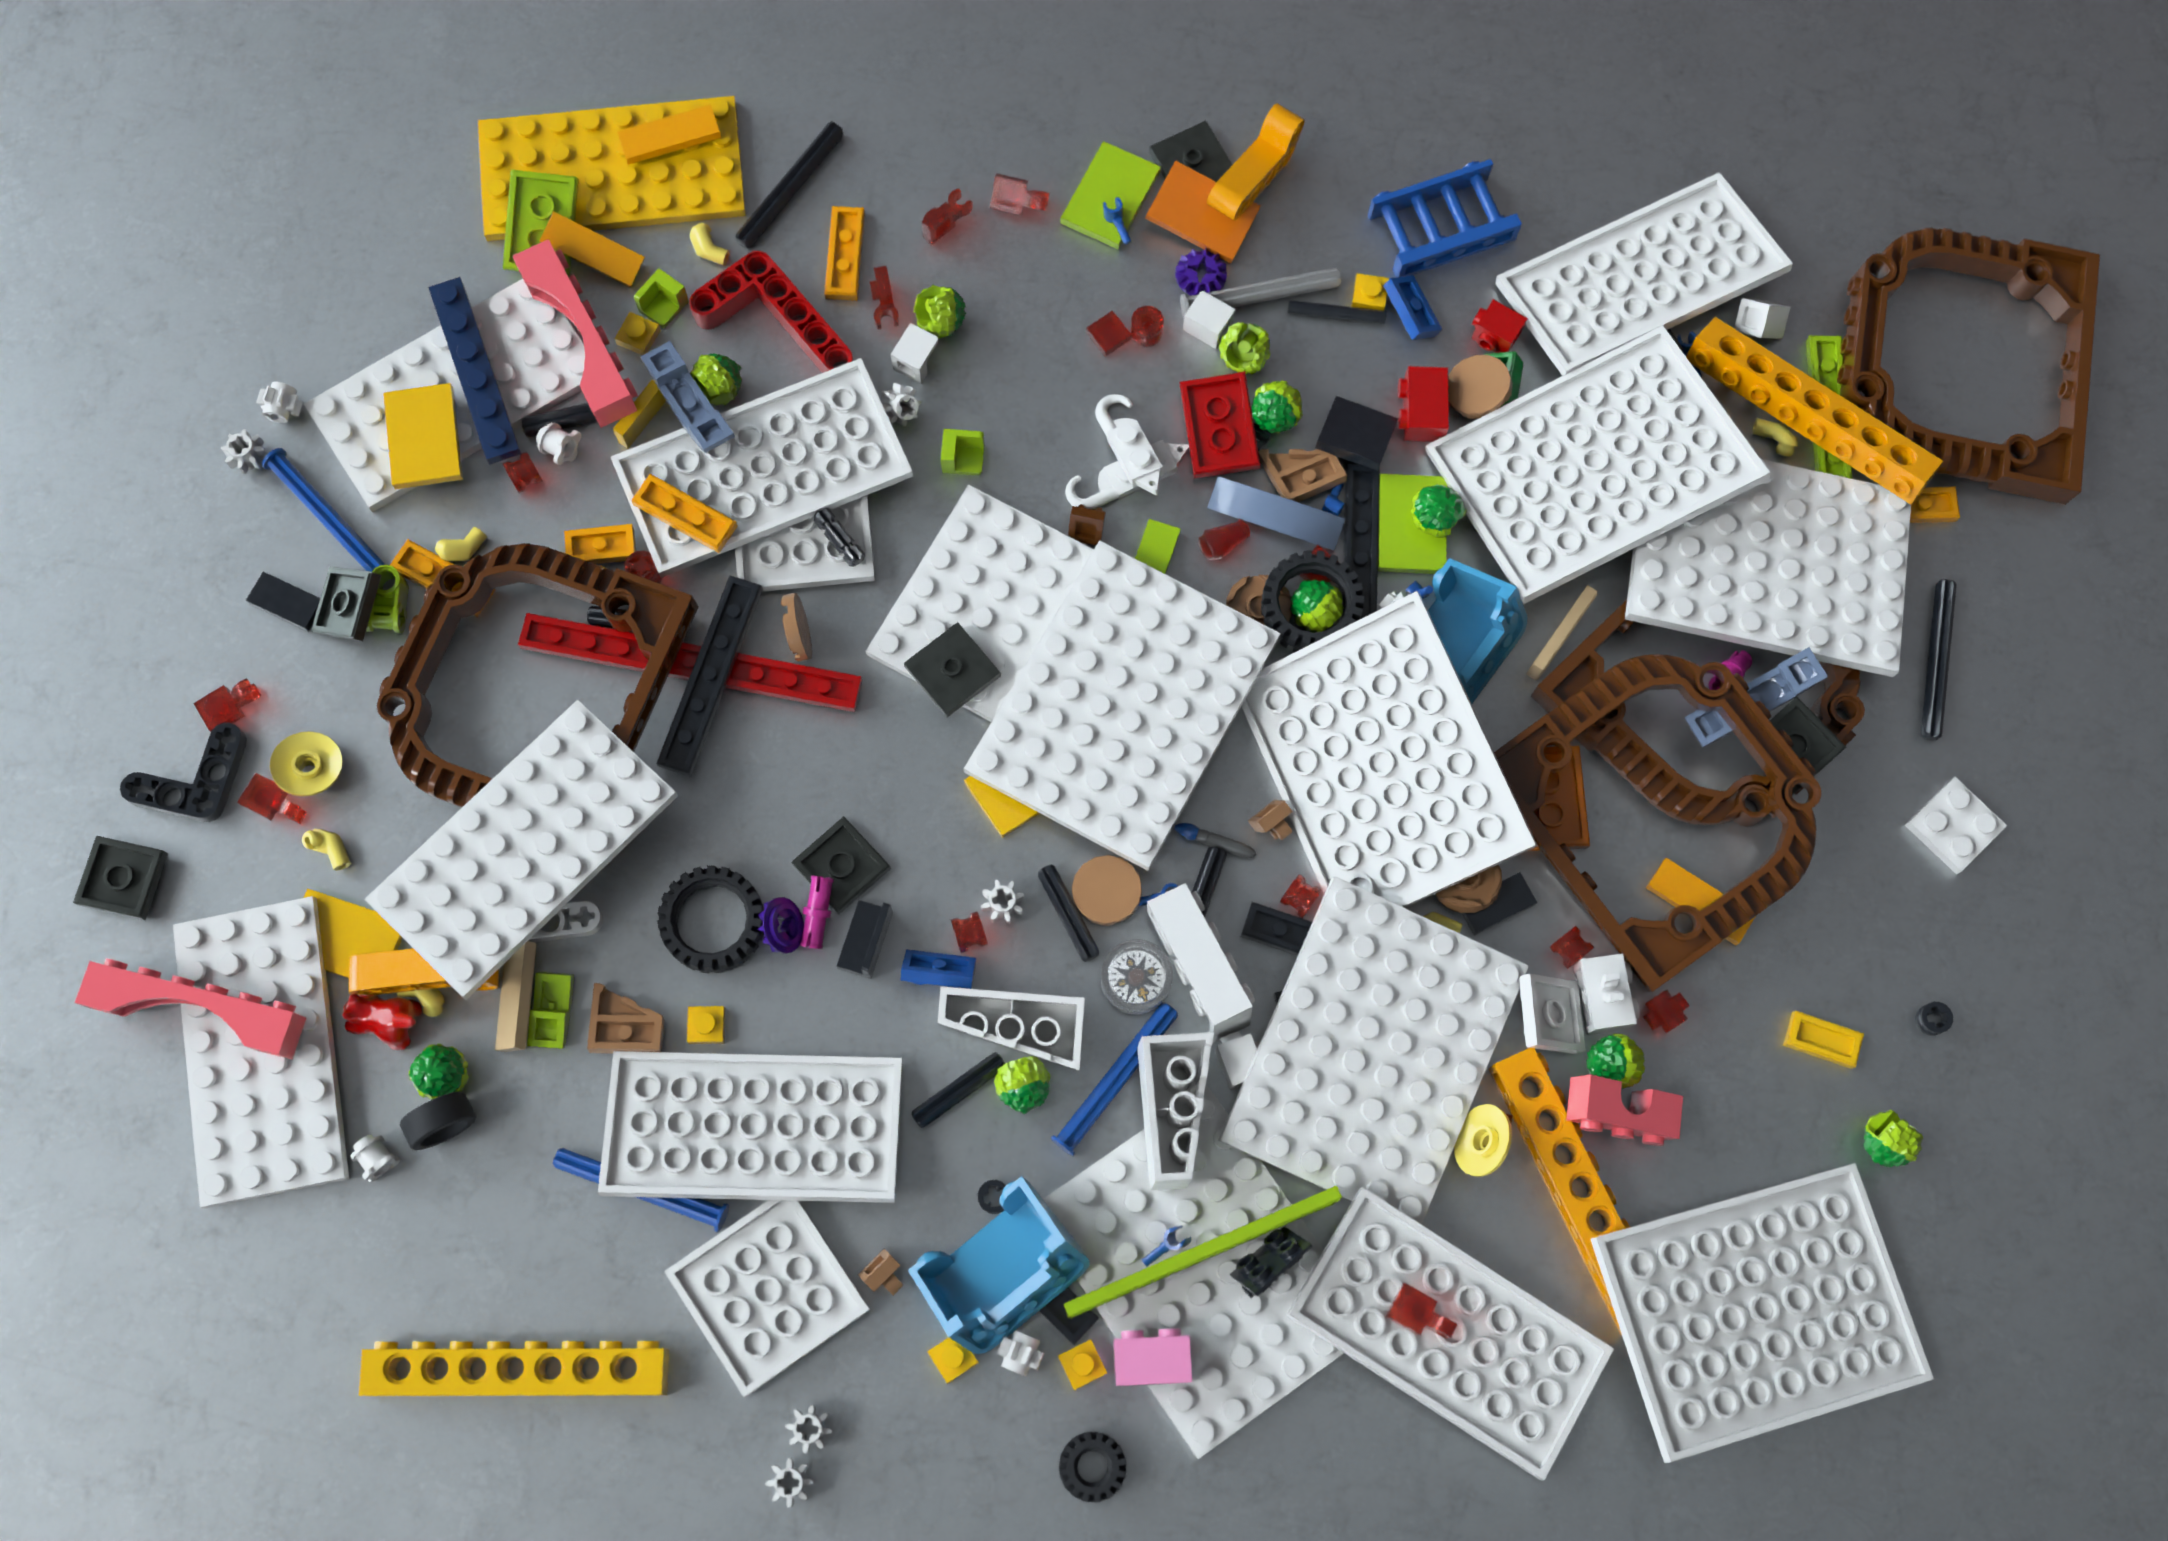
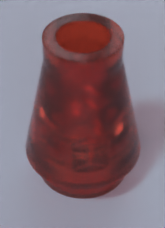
M1241 519L1234 523L1204 530L1203 535L1198 538L1199 547L1208 560H1221L1243 540L1250 537V530L1245 521Z

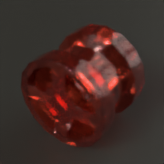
M1142 306L1133 312L1130 332L1136 344L1143 347H1151L1161 340L1164 326V317L1161 311L1153 306Z
M527 451L520 454L518 460L503 463L518 493L525 491L526 486L531 483L538 484L543 481Z
M642 550L630 554L624 564L626 572L643 577L645 573L651 571V573H648L643 578L661 583L662 578L657 571L650 552Z
M1299 874L1281 898L1280 903L1284 906L1293 907L1296 909V914L1303 918L1323 890L1318 886H1310L1306 883V878Z
M978 911L970 913L968 918L962 920L959 918L950 919L961 953L967 952L974 945H979L980 947L988 945Z
M1576 925L1549 948L1553 953H1558L1563 958V965L1566 969H1569L1595 947L1591 942H1587L1581 937V930Z

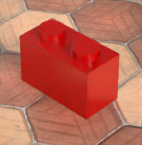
M1408 366L1405 377L1399 378L1398 398H1403V409H1399L1398 428L1404 429V441L1434 442L1447 435L1449 430L1448 367Z

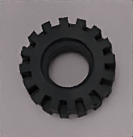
M1086 1432L1071 1439L1063 1449L1059 1461V1473L1063 1485L1071 1495L1084 1502L1097 1503L1111 1498L1121 1488L1127 1473V1463L1122 1448L1113 1438L1099 1432ZM1090 1451L1099 1452L1107 1461L1106 1475L1097 1482L1085 1481L1078 1472L1080 1458Z

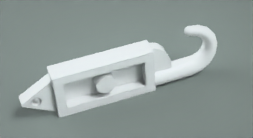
M1119 394L1108 395L1102 398L1095 410L1096 418L1132 487L1139 486L1154 495H1158L1160 477L1164 475L1163 466L1137 420L1130 418L1112 420L1108 413V408L1112 404L1122 403L1131 408L1133 406L1132 401L1128 397Z
M1162 439L1151 445L1163 466L1164 475L1160 477V480L1177 473L1178 465L1189 449L1188 444L1164 443ZM1119 461L1103 467L1099 472V493L1086 499L1079 498L1074 491L1076 484L1081 481L1080 475H1076L1068 482L1065 493L1067 500L1072 506L1078 507L1080 504H1083L1084 508L1094 510L1113 500H1120L1143 488L1139 486L1133 488Z

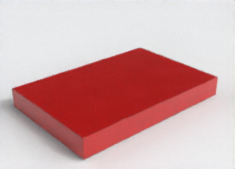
M1245 372L1179 382L1194 479L1260 469Z

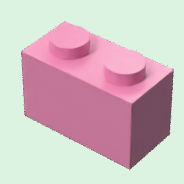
M1181 1329L1158 1330L1159 1337L1144 1338L1143 1330L1121 1331V1339L1113 1340L1115 1386L1191 1383L1190 1335L1181 1336Z

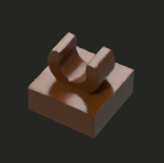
M1080 504L1078 507L1072 506L1068 536L1081 543L1097 545L1099 541H1102L1106 512L1102 511V508L1099 507L1096 510L1084 508L1083 504Z

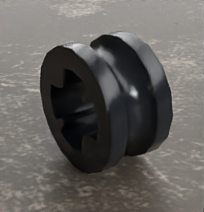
M1931 1002L1922 1006L1915 1016L1918 1028L1923 1033L1931 1036L1946 1032L1953 1024L1952 1011L1942 1002ZM1930 1010L1933 1011L1934 1015H1940L1942 1022L1937 1024L1929 1022L1927 1016L1932 1014Z
M989 1180L979 1188L978 1202L985 1212L999 1214L1004 1211L1001 1204L997 1207H991V1202L986 1204L983 1198L989 1195L988 1189L991 1187H997V1192L1003 1191L1006 1186L1003 1182Z

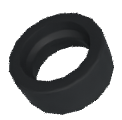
M461 1091L452 1092L434 1098L409 1112L401 1119L400 1127L410 1148L415 1151L423 1150L457 1136L475 1122L476 1115L465 1093Z

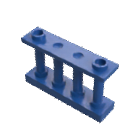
M1491 159L1483 162L1473 161L1462 169L1394 192H1381L1371 200L1368 211L1369 220L1384 216L1400 251L1396 256L1392 269L1395 277L1412 276L1516 240L1522 226L1517 213L1507 217L1501 215L1485 183L1488 181L1493 167ZM1473 186L1489 222L1478 227L1471 225L1456 191ZM1443 196L1459 229V233L1449 237L1442 236L1426 201ZM1414 206L1430 242L1419 247L1412 246L1397 215V211Z

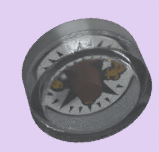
M1141 939L1127 940L1115 946L1106 956L1101 971V986L1107 1000L1118 1010L1135 1015L1145 1014L1158 1008L1167 998L1173 980L1172 965L1166 953L1156 944Z

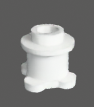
M550 423L542 427L537 434L538 451L542 454L553 455V461L558 465H562L565 461L573 462L577 457V447L582 435L576 430L569 434L561 430L557 423Z
M372 1134L356 1142L353 1146L355 1151L351 1155V1159L358 1161L365 1171L362 1176L365 1180H369V1182L379 1179L385 1172L395 1167L401 1161L398 1156H395L393 1153L390 1154L383 1144V1136L373 1137Z

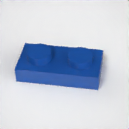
M1414 275L1390 278L1383 285L1412 340L1436 337L1443 330Z
M906 949L900 981L912 982L917 985L931 984L972 989L976 958Z

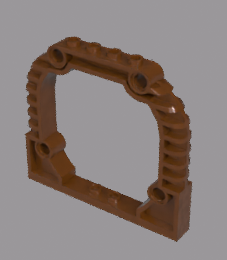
M1929 227L1904 234L1890 243L1882 253L1871 255L1848 283L1847 295L1851 297L1850 305L1847 307L1844 315V325H1847V333L1842 340L1840 353L1844 355V360L1837 376V383L1841 384L1840 396L1943 460L1936 471L1937 474L1944 473L1956 478L1963 477L1976 482H1988V489L2066 505L2080 494L2082 489L2100 254L2029 239H2023L2017 245L2007 240H1993L1988 236H1974L1969 232H1954L1949 228L1933 229ZM1914 268H1939L2004 282L2007 284L2010 294L2020 300L2034 298L2049 313L2054 322L2067 324L2065 352L2060 362V368L2063 370V380L2058 389V398L2061 399L2059 427L2055 431L2036 441L2025 434H2015L2010 436L2003 444H1996L1930 430L1913 423L1894 406V383L1889 373L1881 367L1887 301L1902 285L1907 271Z
M530 543L499 546L483 556L477 555L463 567L454 564L446 566L438 573L434 583L426 589L424 604L419 615L413 617L409 626L408 638L404 646L402 645L398 648L394 658L395 665L390 675L382 681L379 690L380 696L377 701V712L389 724V740L400 769L416 787L426 794L461 808L492 780L490 777L441 759L432 752L424 739V735L432 717L431 704L425 696L461 618L473 616L482 610L493 589L519 582L541 585L602 608V612L614 629L621 632L633 631L639 649L645 658L648 659V662L634 693H630L625 700L623 708L625 714L620 725L616 724L612 729V732L633 752L638 745L699 608L693 595L618 568L613 571L549 547ZM464 582L461 589L452 591L455 584ZM620 606H629V609L623 615H615L616 610ZM405 704L404 711L394 716L396 707Z
M1627 600L1535 688L1531 697L1548 713L1604 673V659L1596 651L1618 630L1624 634L1635 623V621L1625 620ZM1819 661L1828 678L1823 680L1825 692L1814 702L1810 710L1846 746L1856 736L1852 729L1862 720L1865 713L1864 704L1857 697L1861 685L1860 670ZM1625 703L1611 712L1612 719H1601L1576 738L1590 753L1595 750L1604 758L1603 760L1607 764H1610L1652 806L1671 818L1693 825H1720L1734 820V822L1741 826L1749 827L1759 823L1768 814L1772 818L1776 817L1769 804L1768 791L1772 781L1767 775L1753 774L1743 776L1726 791L1697 786L1677 773L1623 721L1626 713ZM1836 708L1843 710L1847 714L1848 720L1842 719L1837 714ZM1802 787L1801 789H1799V790L1795 793V795H1797L1800 791H1802V790L1804 789V787ZM1745 799L1755 803L1757 812H1752L1746 807Z
M1662 654L1637 656L1618 663L1494 752L1539 849L1617 952L1623 954L1624 961L1629 963L1631 970L1648 992H1653L1794 888L1805 874L1814 854L1817 829L1815 814L1812 808L1819 803L1821 798V787L1813 777L1816 774L1815 769L1806 758L1802 757L1799 759L1791 749L1794 744L1788 734L1782 729L1777 731L1769 721L1771 718L1770 712L1762 702L1757 701L1755 703L1747 693L1749 686L1738 673L1733 675L1724 664L1718 662H1709L1700 667L1690 660ZM1705 674H1714L1719 678L1720 687L1718 690H1710L1705 687L1703 683ZM1675 689L1694 708L1705 712L1717 711L1772 782L1768 791L1769 804L1774 814L1783 824L1775 851L1757 870L1699 911L1695 907L1681 905L1671 909L1665 915L1664 921L1643 920L1631 917L1619 925L1594 892L1598 886L1586 871L1582 873L1578 871L1572 863L1576 860L1572 851L1564 842L1558 845L1534 812L1545 803V790L1550 773L1562 770L1569 763L1572 756L1570 743L1631 698L1649 690ZM1549 745L1559 747L1562 751V760L1554 763L1548 761L1544 756V748ZM1795 785L1802 786L1807 790L1808 799L1806 803L1801 804L1793 799L1792 789ZM1678 914H1686L1691 918L1692 928L1688 933H1681L1676 929L1674 921Z

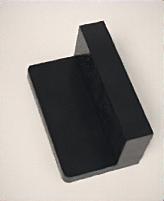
M862 900L858 901L837 963V969L869 979L872 978L893 915L891 904L883 903L881 907Z

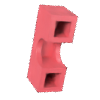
M1595 1075L1571 1077L1566 1120L1580 1123L1581 1130L1602 1132L1603 1129L1611 1130L1612 1137L1633 1139L1634 1136L1642 1137L1643 1144L1664 1146V1140L1680 1139L1683 1096L1655 1089L1632 1091L1631 1104L1627 1110L1621 1099V1081Z

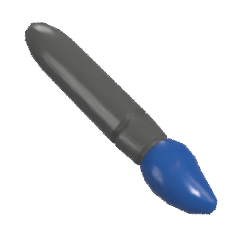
M1179 823L1174 827L1178 833L1190 841L1197 840L1200 843L1211 847H1218L1239 857L1253 858L1256 856L1255 850L1250 846L1219 834L1199 829L1194 824Z

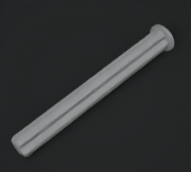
M1331 268L1209 292L1208 294L1234 308L1340 286L1341 275L1338 268ZM1185 294L1180 295L1183 318L1198 295L1188 297Z

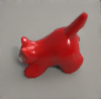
M351 994L343 1007L344 1012L342 1015L347 1020L344 1025L347 1032L354 1035L374 1034L392 1050L399 1051L406 1049L410 1045L411 1039L408 1031L416 1024L414 1018L421 1015L422 1006L418 1001L402 997L385 1000L377 995L359 996Z

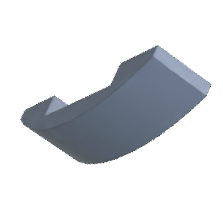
M670 341L640 356L666 402L687 433L704 453L735 437L719 411L714 410L692 378L686 363Z
M1219 476L1207 507L1208 509L1331 550L1336 548L1345 518Z
M1810 647L1781 662L1776 668L1747 683L1749 686L1747 693L1755 703L1757 701L1762 702L1768 711L1771 712L1822 682L1828 676ZM1698 709L1684 717L1702 748L1733 733L1732 729L1717 711L1705 712Z

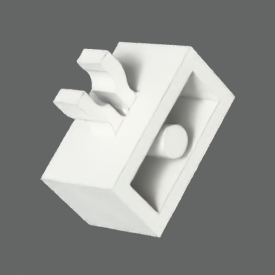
M1623 954L1580 959L1573 967L1579 986L1586 1034L1628 1030L1636 1025V1019L1639 1018V1005L1636 998L1631 996L1629 984L1632 983V971L1629 963L1624 962Z

